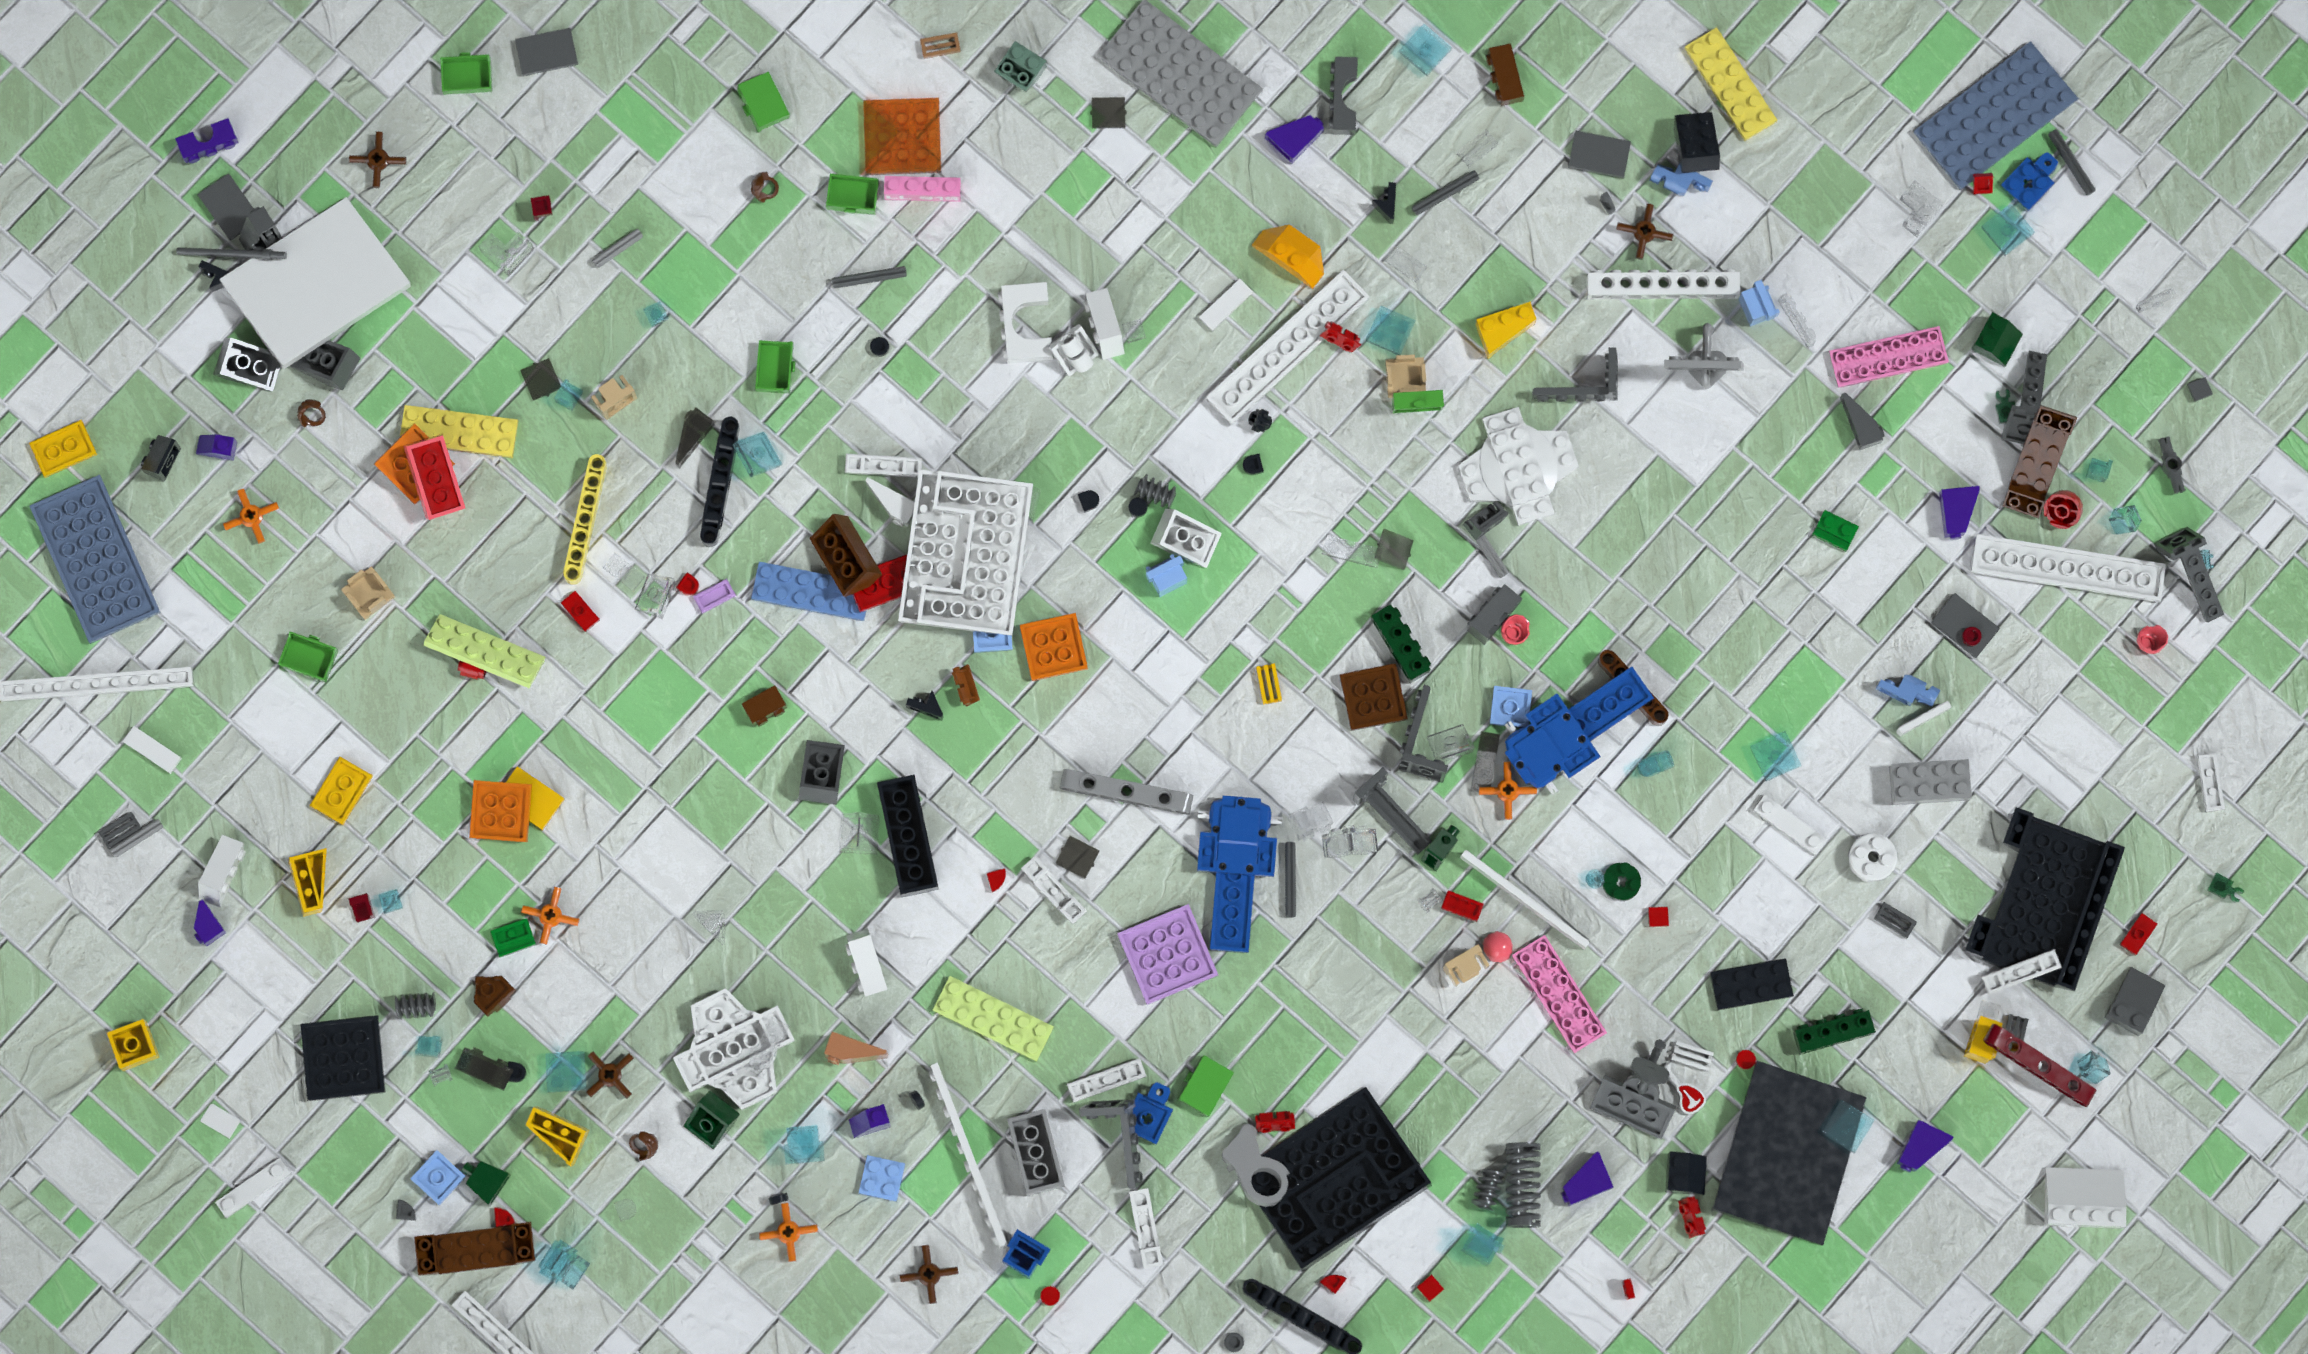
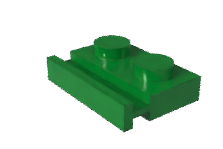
M1824 510L1812 536L1847 552L1859 526Z
M527 918L490 931L499 958L536 946Z

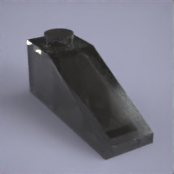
M697 407L693 411L690 410L684 417L685 421L675 461L676 467L679 469L715 426L714 421Z
M1481 731L1470 791L1479 792V787H1491L1500 734Z

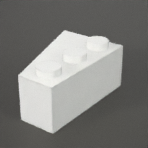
M225 835L221 836L198 882L200 900L203 899L207 903L221 907L232 878L237 873V866L244 859L246 851H244L243 842Z
M868 928L846 935L848 944L845 947L848 956L852 955L854 959L851 966L854 974L858 973L860 978L859 981H856L859 991H864L866 997L887 990Z

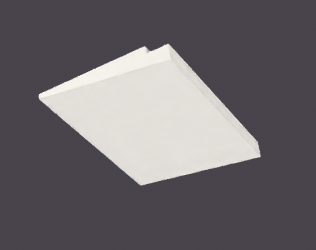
M347 197L267 248L273 251L287 252L286 259H272V261H268L262 258H251L219 279L283 369L411 287L409 280Z
M919 469L899 622L1013 635L1033 490L1032 483Z

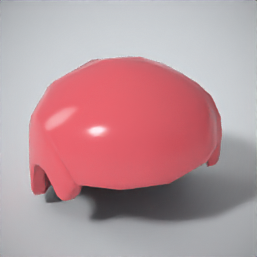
M1515 614L1509 616L1501 626L1502 638L1505 642L1512 645L1523 643L1530 634L1529 621L1523 615Z
M2160 625L2145 626L2137 634V643L2142 651L2148 654H2157L2167 645L2168 634Z
M1495 931L1488 934L1484 939L1483 950L1491 961L1501 963L1508 960L1512 955L1513 944L1508 935Z

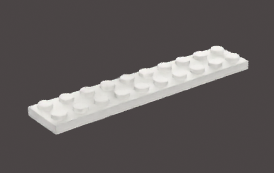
M1342 270L1207 395L1206 399L1233 425L1325 340L1320 334L1326 330L1324 326L1327 321H1333L1341 325L1370 296Z
M1976 534L1971 573L2161 602L2166 564Z

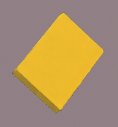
M82 419L29 443L44 478L98 455Z
M339 757L311 802L310 807L344 825L373 778V775Z
M518 766L506 781L507 783L532 784L529 822L544 830L565 798Z

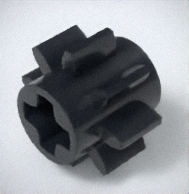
M1256 409V411L1249 415L1248 422L1252 426L1251 430L1264 433L1265 430L1271 427L1272 417L1268 416L1269 411Z

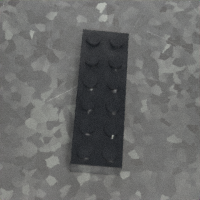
M915 774L877 782L901 898L939 890Z

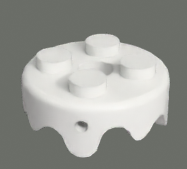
M1877 833L1862 835L1856 839L1848 852L1852 872L1864 882L1884 880L1893 872L1897 864L1898 856L1894 844L1886 836ZM1870 852L1878 854L1879 859L1877 862H1871L1868 859Z

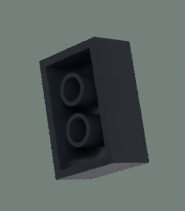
M1713 113L1675 115L1674 134L1681 172L1719 170L1720 151Z

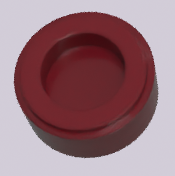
M1968 627L1962 633V641L1967 646H1976L1981 641L1982 634L1976 627Z

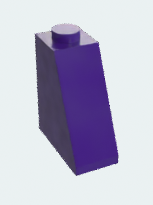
M1311 115L1267 131L1265 139L1293 164L1323 133L1324 124L1319 118H1313Z
M1980 486L1941 489L1939 497L1944 538L1950 537V540L1961 539V536L1965 535Z
M884 1104L866 1109L849 1119L854 1138L891 1128Z
M1917 1120L1897 1164L1901 1165L1900 1169L1910 1173L1911 1170L1915 1172L1950 1143L1954 1136L1921 1120Z
M1599 1151L1595 1152L1563 1186V1192L1560 1194L1564 1203L1568 1202V1205L1572 1206L1614 1188Z

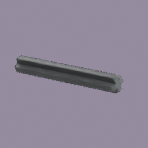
M2057 129L2051 131L2048 134L2049 138L2087 196L2093 194L2096 191L2095 187Z
M1472 171L1412 206L1414 214L1419 215L1475 183L1479 180V175L1476 171Z
M905 266L833 277L832 284L834 288L902 278L907 276Z
M1295 842L1285 843V909L1287 918L1296 917Z

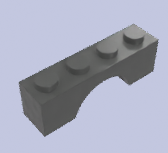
M1335 56V61L1331 62L1330 74H1334V81H1330V92H1334L1333 99H1330V110H1333V117H1329V128L1333 129V135H1355L1356 112L1345 105L1342 99V91L1348 84L1357 80L1358 57Z

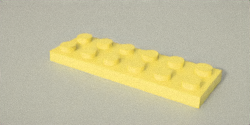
M1717 27L1685 46L1686 52L1745 141L1777 123L1778 120Z
M405 405L400 436L415 423L429 438L443 435L447 450L513 458L519 421L510 418Z

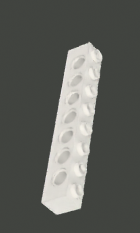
M1694 269L1686 270V272H1678V270H1667V272H1659V270H1648V272L1630 270L1629 273H1621V270H1611L1610 273H1602V270H1592L1586 277L1587 299H1738L1740 296V272H1735L1733 269H1726L1723 272H1716L1714 269H1708L1705 272H1697ZM1607 280L1611 283V287L1605 288L1601 282ZM1626 280L1630 283V287L1624 288L1620 282ZM1645 280L1649 283V286L1646 288L1641 287L1639 282ZM1665 280L1668 286L1663 288L1659 286L1658 282ZM1684 280L1687 286L1680 287L1677 281ZM1703 280L1706 286L1699 287L1696 281ZM1722 280L1725 286L1718 287L1715 281Z

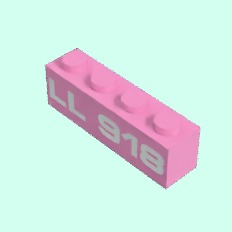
M885 176L884 197L885 200L960 202L961 178Z

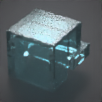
M818 1125L786 1128L788 1143L784 1144L786 1165L825 1161L823 1141H820Z
M1477 1223L1475 1227L1471 1226L1466 1233L1469 1235V1238L1461 1251L1488 1267L1496 1252L1500 1254L1505 1247L1502 1244L1504 1238L1498 1237Z
M560 1240L559 1242H553L538 1267L541 1269L539 1273L557 1284L559 1280L569 1288L574 1289L590 1263L576 1254L578 1250Z

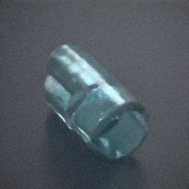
M1665 750L1641 760L1638 763L1637 769L1640 775L1651 777L1673 768L1674 762L1670 752Z

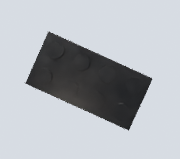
M1786 958L1710 972L1717 1011L1794 996Z

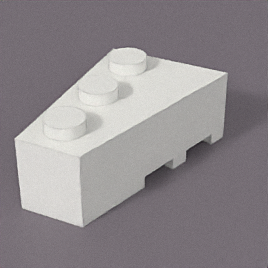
M1104 288L1086 293V301L1083 304L1086 313H1090L1091 317H1088L1091 328H1094L1095 344L1099 345L1102 359L1125 354L1122 334L1108 289Z

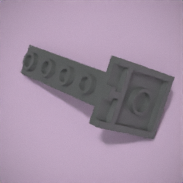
M1609 347V353H1605L1606 369H1609L1608 372H1605L1606 387L1534 388L1532 391L1533 399H1537L1538 402H1547L1548 399H1556L1558 402H1566L1567 399H1575L1578 402H1584L1586 399H1594V401L1599 402L1605 401V399L1618 401V354L1616 347Z
M2028 351L2021 405L2011 406L2002 432V440L2020 444L2025 443L2035 414L2041 405L2048 354Z
M2186 527L2155 542L2154 545L2157 551L2171 560L2181 559L2205 622L2208 623L2223 616L2224 612L2199 550L2200 547L2207 544L2205 537Z
M1424 684L1422 690L1418 689L1415 700L1419 701L1417 708L1413 707L1410 718L1414 719L1413 723L1408 725L1405 736H1408L1407 743H1402L1400 753L1403 754L1399 770L1443 783L1448 769V765H1445V762L1436 759L1434 761L1428 760L1421 754L1412 755L1430 693V687Z
M1382 767L1354 793L1353 801L1357 805L1362 801L1364 803L1368 802L1418 855L1432 841L1382 788L1388 780V772Z
M1135 1099L1090 1101L1079 1109L1080 1117L1086 1116V1119H1096L1102 1115H1105V1118H1115L1117 1115H1120L1128 1188L1136 1189L1141 1185L1143 1176L1142 1172L1139 1171L1141 1157L1140 1153L1137 1152L1139 1139L1138 1134L1135 1133L1136 1115L1133 1114Z

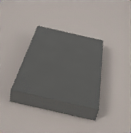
M571 28L515 39L523 76L578 65Z
M1575 130L1568 168L1624 179L1631 141Z
M228 173L197 195L231 241L241 234L246 217L254 208Z
M1956 593L1953 594L1931 622L1932 625L1974 658L1979 656L2000 629ZM1968 627H1976L1982 634L1981 641L1976 646H1967L1962 641V633Z

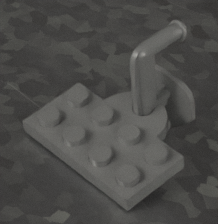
M1663 1040L1655 1041V1046L1648 1060L1642 1057H1635L1630 1067L1635 1074L1627 1077L1624 1082L1605 1075L1590 1109L1662 1139L1676 1109L1675 1105L1659 1099L1660 1090L1658 1084H1665L1669 1077V1071L1665 1067L1656 1064L1662 1050L1666 1047Z

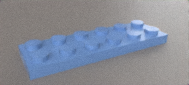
M759 562L752 600L859 621L865 620L866 611L859 612L853 595L843 597L831 575Z

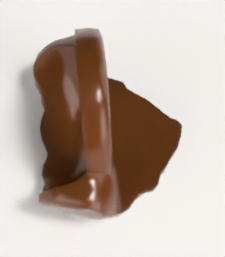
M768 172L758 173L753 179L751 193L761 203H764L767 199L774 198L778 194L779 185L774 178L769 177ZM766 180L771 181L775 186L774 193L771 195L761 192Z
M306 399L297 409L298 420L303 427L307 425L319 426L325 421L326 413L321 407V403L317 400ZM308 408H316L321 411L322 417L318 421H312L304 413Z
M641 1131L639 1134L632 1135L629 1139L630 1148L639 1155L640 1161L650 1159L657 1152L659 1141L654 1134ZM635 1138L641 1140L646 1145L647 1150L639 1149L635 1145Z

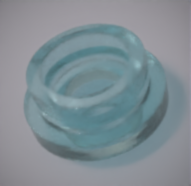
M1598 869L1589 871L1586 875L1587 885L1594 889L1600 888L1604 884L1603 873Z

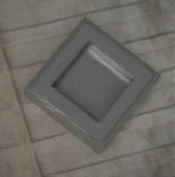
M2206 377L2187 384L2194 402L2213 395Z

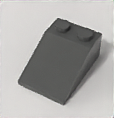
M224 338L213 375L273 392L281 365L269 350L234 338Z
M328 340L291 364L290 367L343 391L361 358L349 347Z
M807 740L798 800L837 805L845 745Z
M2130 967L2104 1018L2140 1036L2145 1030L2166 985Z

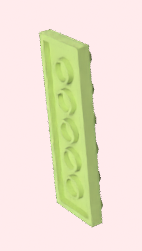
M439 614L424 641V646L529 689L545 662V656Z
M949 976L933 1008L934 1012L1036 1062L1054 1029V1026L952 976Z

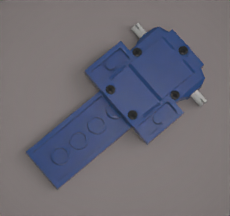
M1630 667L1570 709L1566 707L1557 693L1526 714V717L1531 722L1529 726L1517 730L1512 721L1508 722L1509 725H1504L1511 734L1505 741L1507 751L1504 753L1526 785L1530 783L1536 788H1544L1546 786L1551 795H1554L1553 789L1556 793L1559 790L1553 781L1562 770L1570 779L1601 757L1592 745V740L1647 704L1654 697L1633 667Z
M1223 795L1222 799L1213 801L1210 811L1198 810V818L1209 819L1211 833L1200 832L1197 871L1216 872L1210 950L1249 953L1255 876L1274 877L1277 838L1267 837V832L1271 824L1282 825L1283 817L1271 816L1269 805L1262 803L1261 798Z

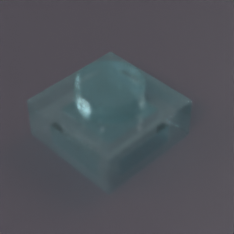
M660 301L643 309L651 327L669 320Z

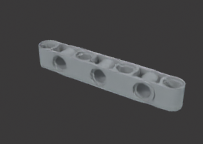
M1063 769L1060 789L1186 815L1190 814L1194 796L1185 792L1070 769ZM1086 780L1094 782V786L1090 789L1085 788L1083 784ZM1128 787L1132 790V793L1129 796H1124L1121 790ZM1167 795L1170 801L1163 804L1159 801V797Z

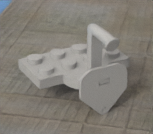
M1705 323L1703 325L1702 351L1692 352L1688 360H1682L1680 356H1669V360H1664V368L1667 370H1688L1703 388L1709 389L1726 373V370L1744 371V363L1739 361L1738 357H1727L1726 359L1725 354L1721 351H1711L1712 334L1715 329L1710 323Z

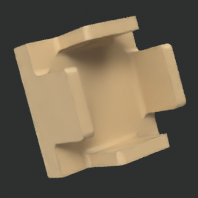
M1397 355L1395 359H1386L1388 398H1392L1393 393L1426 391L1424 357L1415 358V355Z
M623 375L619 376V379L625 386L624 389H621L614 378L599 387L598 390L602 394L603 404L599 402L595 395L591 396L592 401L606 420L637 399L635 390Z
M372 566L366 571L360 570L347 580L348 584L341 589L364 620L395 598V595Z
M1479 945L1445 963L1443 970L1455 987L1459 985V981L1453 971H1456L1463 983L1479 974L1481 967L1476 960L1477 957L1484 969L1489 968L1490 965Z

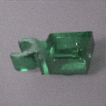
M2009 389L2005 390V397H2001L1999 391L1995 392V398L2000 402V404L1995 405L1999 424L2006 423L2011 406L2015 405V401L2009 402Z
M2215 873L2207 891L2222 899H2225L2228 895L2230 900L2238 903L2239 899L2234 896V893H2244V890L2240 887H2231L2234 881L2219 873Z

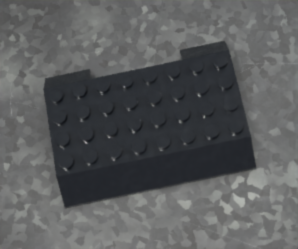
M2015 807L2003 844L2018 852L1995 919L1992 920L1977 915L1965 951L1981 961L2000 968H2006L2055 949L2062 968L2032 979L2055 988L2075 991L2125 847L2110 841L2101 842L2033 816L2034 813Z

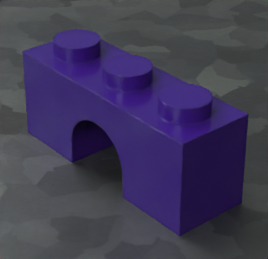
M229 118L211 124L213 136L207 142L198 141L193 132L175 138L185 163H196L204 156H214L218 153L217 151L232 149L235 147V144L239 143Z

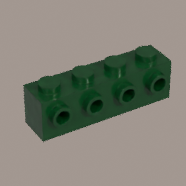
M1390 604L1371 615V621L1411 684L1430 672L1431 663L1427 656L1423 657L1419 651L1421 646L1416 639L1413 641L1410 634L1412 632L1406 623L1403 624L1400 620L1402 616L1397 607L1393 608Z
M1861 1008L1852 1011L1853 1015L1845 1016L1844 1013L1834 1016V1020L1828 1022L1826 1019L1818 1020L1815 1022L1816 1025L1808 1027V1024L1797 1026V1030L1793 1032L1799 1055L1875 1034L1876 1031L1870 1011H1864Z

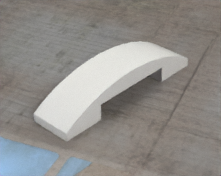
M1036 855L1021 868L1046 898L1072 924L1087 912L1075 897L1049 872L1048 868Z
M1146 1188L1131 1191L1129 1195L1143 1267L1146 1269L1161 1266L1163 1262L1149 1190Z

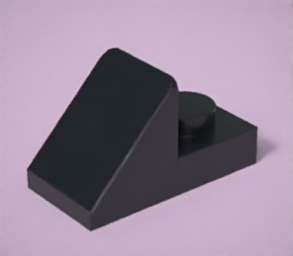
M1389 182L1388 188H1384V199L1387 200H1372L1373 207L1389 224L1394 223L1396 182Z
M201 260L198 267L202 271V275L211 279L214 276L209 286L211 292L224 288L219 279L230 272Z
M932 690L927 704L918 697L908 698L906 702V708L941 721L944 718Z

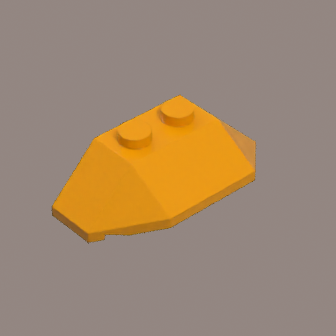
M1290 224L1263 230L1252 244L1254 248L1312 289H1314L1324 275L1320 245Z

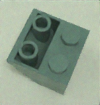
M1014 41L994 72L1027 92L1046 69L1047 61Z

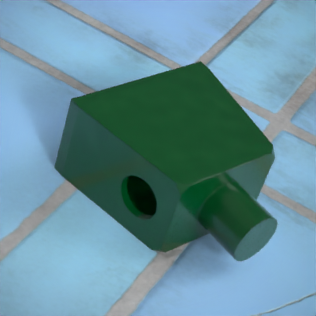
M1450 825L1447 831L1442 829L1425 851L1421 861L1434 871H1437L1458 841L1456 836L1460 832L1459 829L1453 825Z
M480 1161L477 1167L467 1162L461 1172L469 1176L466 1185L489 1206L492 1205L511 1176L508 1172L483 1161Z

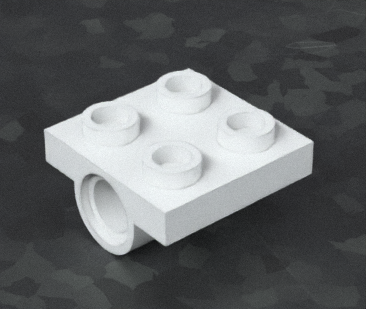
M1079 324L1048 346L1069 377L1076 371L1082 373L1089 370L1093 365L1092 359L1099 355L1086 332Z

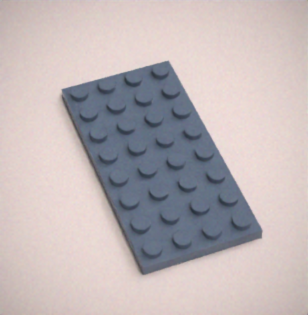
M2030 41L1914 130L1913 133L1959 189L1962 190L1973 181V174L1987 171L2074 104L2078 97Z
M101 475L30 505L33 516L90 644L161 613Z

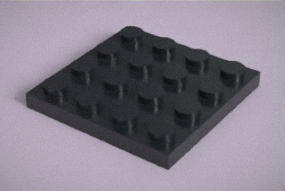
M378 1015L300 1024L308 1102L386 1093Z

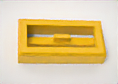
M1275 663L1257 666L1256 671L1263 705L1282 702ZM1269 669H1272L1275 689L1277 694V698L1275 699L1273 696ZM1263 670L1265 671L1269 700H1266L1261 674Z

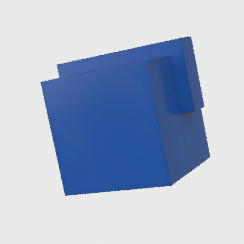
M1017 1229L1007 1245L1009 1250L1002 1262L1030 1279L1036 1267L1042 1265L1051 1249Z

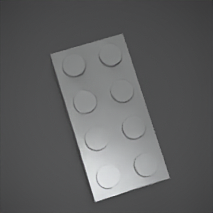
M1969 759L1891 764L1889 767L1892 805L1969 801L1972 798Z
M1045 1109L1007 1119L1026 1195L1031 1196L1065 1187Z

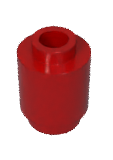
M463 661L459 662L458 671H460L461 676L476 680L485 678V670Z

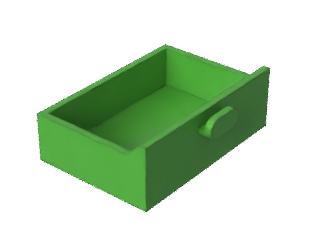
M470 52L459 53V56L440 57L443 95L493 92L491 58L489 54L471 55Z
M769 71L738 84L737 91L744 103L742 109L746 117L750 115L758 132L789 118L790 114Z
M830 173L826 209L852 214L875 215L879 179Z
M759 340L756 391L790 393L792 372H795L796 361H793V341Z
M1443 390L1393 393L1392 397L1393 413L1438 411L1444 407Z
M290 631L278 665L326 683L338 654V649L319 642V637L313 635L305 637Z
M1203 1055L1194 1071H1189L1184 1081L1187 1083L1177 1100L1209 1117L1234 1072Z

